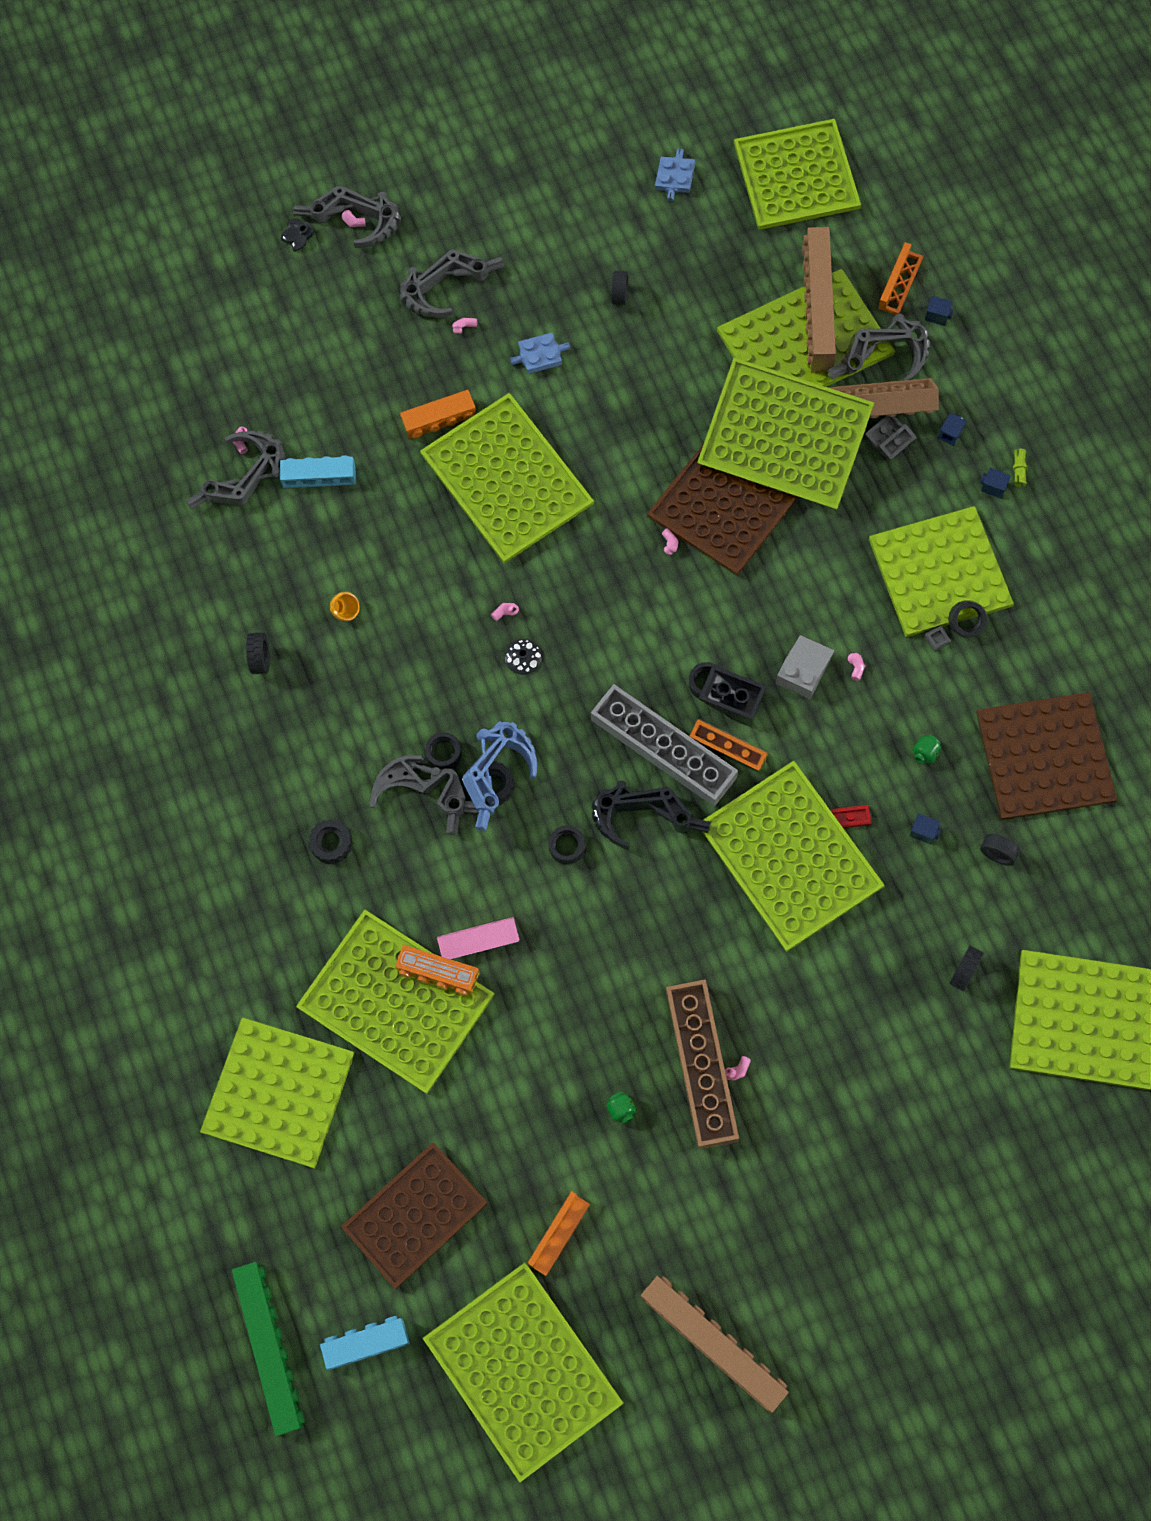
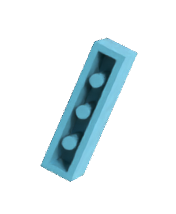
M326 456L316 459L311 457L304 459L288 458L280 460V481L283 488L355 485V462L353 457L349 456L336 458Z
M393 1316L385 1319L384 1324L377 1325V1322L365 1326V1330L357 1332V1329L345 1332V1336L338 1339L337 1335L324 1339L325 1343L320 1344L326 1370H332L409 1345L410 1342L403 1319Z

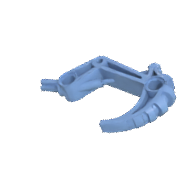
M499 721L491 730L481 729L477 733V739L482 744L483 754L462 778L479 812L475 825L478 831H486L490 815L494 814V810L499 804L498 797L492 789L488 767L503 746L517 751L524 757L529 767V779H534L537 774V758L535 749L531 745V740L525 736L524 730L522 728L520 730L517 729V725L513 722L501 723ZM485 740L492 743L487 750ZM485 801L489 803L490 807L485 804Z

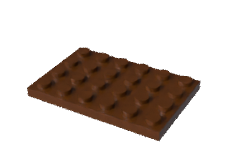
M433 1142L346 1221L341 1228L396 1290L488 1203Z

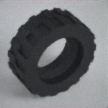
M265 632L249 633L247 636L246 658L251 674H267L269 672L270 650Z
M493 761L488 767L489 776L497 775L502 779V788L495 792L501 805L508 801L509 797L513 794V789L515 788L514 778L507 766H504L501 762Z
M329 819L323 820L319 824L317 823L312 828L311 834L308 837L311 852L315 858H318L320 862H325V864H336L343 861L344 858L348 857L349 852L352 850L351 846H353L352 836L348 828L338 820ZM335 833L339 836L340 844L335 850L328 851L322 847L321 840L325 834Z
M970 945L949 984L964 992L984 952Z

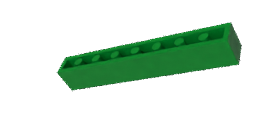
M253 1262L232 1269L274 1434L279 1437L303 1429L302 1423H305L302 1410H298L296 1403L299 1402L297 1390L292 1388L291 1381L294 1378L291 1368L287 1369L285 1360H288V1355L285 1347L282 1348L280 1339H283L281 1329L276 1327L274 1319L277 1318L275 1307L270 1305L269 1298H272L269 1286H265L264 1278H266L264 1266Z

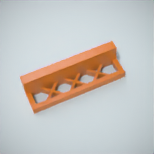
M904 243L880 299L879 310L894 315L900 314L923 260L922 255L910 251L912 244ZM908 257L918 260L917 263L909 266L907 262ZM908 271L911 277L903 280L901 274ZM902 286L905 290L904 293L897 295L894 289ZM896 300L899 306L895 309L889 307L888 303Z
M571 1191L528 1261L529 1266L545 1276L548 1275L590 1206L588 1202Z

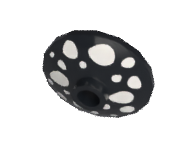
M520 639L511 643L505 653V662L508 668L514 673L521 675L535 671L540 666L542 660V652L539 646L527 639ZM525 652L526 655L520 656V653Z

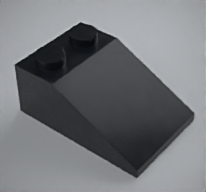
M713 665L699 700L732 720L751 727L764 696L766 686Z

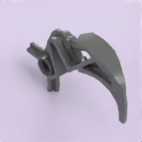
M407 755L396 758L380 771L372 788L370 808H375L379 795L389 788L397 786L408 787L421 793L425 792L428 795L446 779H449L437 801L439 809L448 816L446 834H458L459 818L465 813L479 814L474 803L466 801L457 773L452 769L440 770L437 767L424 766L427 763V759L423 756ZM418 768L423 772L431 774V779L421 780L413 769ZM454 803L460 804L457 809H451L450 807Z

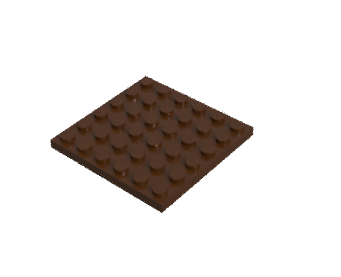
M702 445L650 509L647 517L663 528H668L675 536L738 576L799 497L698 464L697 462L703 448Z
M1090 692L978 709L976 711L1001 820L1109 804L1117 801Z

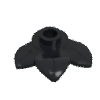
M299 219L289 221L287 223L288 229L281 235L282 241L292 242V250L294 252L302 249L306 245L307 239L311 238L314 232L313 226L309 222H301Z

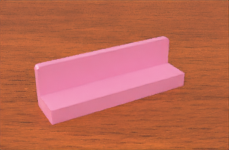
M514 917L437 936L441 956L453 959L518 942L519 936Z

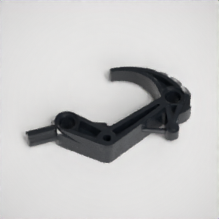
M618 781L617 786L611 790L600 791V794L592 802L591 806L593 809L592 818L596 822V828L611 843L626 850L630 848L629 842L620 839L611 827L616 812L654 809L658 815L671 822L678 833H687L690 829L709 833L711 826L709 821L693 818V815L688 812L674 791L669 787L633 792L627 788L625 781ZM606 803L612 804V805L609 806V807H604V806H603V805L606 804ZM679 820L687 821L685 823H678Z

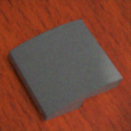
M885 416L863 435L888 460L894 458L917 438L906 424L902 425L895 416Z

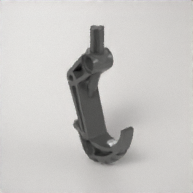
M336 186L315 200L311 206H294V216H309L316 223H324L334 214L344 212V209H350L379 220L376 229L371 235L363 239L354 240L355 248L370 247L383 242L384 239H388L397 230V226L401 223L398 205L389 202L385 192H379L378 197L369 199L343 186Z
M450 250L426 271H417L415 267L409 268L408 278L400 284V300L406 305L407 309L414 311L417 315L432 318L452 316L451 308H435L429 305L422 295L450 274L454 276H467L475 281H483L489 275L488 272L504 267L503 260L499 257L485 262L481 258L457 250Z
M902 314L894 316L893 323L887 329H861L853 335L841 364L827 370L828 376L834 379L845 373L847 375L855 373L863 366V362L874 351V347L877 344L906 342L913 356V366L910 373L902 381L909 380L920 371L921 367L926 363V358L929 356V351L927 350L931 346V342L927 340L929 331L920 324V321H908ZM895 325H897L899 329H892V328H893ZM912 332L916 333L917 339L912 336ZM850 360L855 363V368L850 365Z
M242 431L225 437L227 445L236 441L248 442L256 446L262 455L242 480L235 481L234 479L225 482L205 481L200 488V492L186 500L189 508L192 510L205 501L243 506L261 479L268 477L280 479V460H285L286 458L282 442L278 439L274 440V436L269 433L264 435L262 431ZM269 451H275V452H276V453L273 454V455H269V454H268ZM269 467H271L272 473L265 474ZM210 489L215 490L213 493H207Z

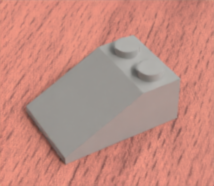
M800 635L777 675L776 684L811 699L834 650Z

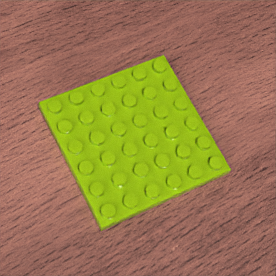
M835 119L734 139L735 150L758 230L861 209L859 196Z
M975 506L869 536V542L905 637L949 625V612L955 604L964 600L978 603L984 608L986 614L1012 607L1014 604ZM965 608L960 611L957 622L978 617V614L972 608Z
M242 1018L200 1132L315 1169L355 1053Z

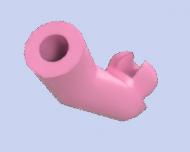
M459 319L452 325L453 332L462 333V327L477 328V319Z
M239 427L235 433L242 431L245 432L247 431V429L245 427ZM244 441L233 442L240 454H245L248 451Z
M503 603L491 616L494 620L498 621L503 615L517 614L519 607L514 603Z
M851 653L848 656V661L855 667L851 678L855 681H860L865 664L860 654Z
M742 1056L738 1066L727 1067L725 1069L726 1078L733 1081L743 1078L751 1059Z

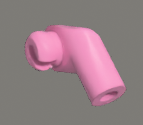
M350 210L343 212L342 218L349 227H366L365 218H356Z
M667 528L662 532V535L667 540V546L664 547V551L667 555H672L673 552L677 551L679 541Z

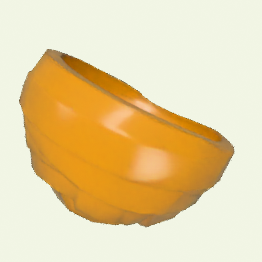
M340 592L330 602V611L339 621H350L359 613V601L350 592Z

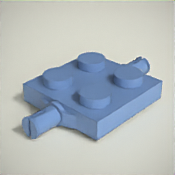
M679 148L677 149L676 157H661L655 190L668 192L666 199L668 202H670V199L671 202L674 201L675 193H690L695 159L682 158L684 150Z
M553 333L519 341L520 356L510 358L512 365L523 363L528 374L562 365L560 352L570 350L569 342L558 345Z

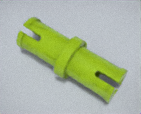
M1016 449L1014 451L1015 464L1013 465V471L1015 472L1014 485L1022 487L1023 483L1024 487L1026 486V471L1028 470L1026 450L1019 449L1018 453Z

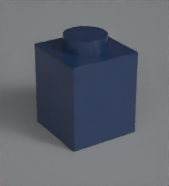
M931 296L925 321L945 326L947 319L951 320L954 309H951L952 301Z
M950 413L940 429L938 439L955 446L965 428L966 420L959 415Z
M990 468L988 474L984 473L980 484H983L981 491L1002 499L1011 475Z
M917 814L909 837L932 844L934 839L938 840L941 832V829L938 828L940 821Z

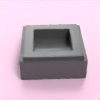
M942 626L926 633L924 636L934 652L951 643Z

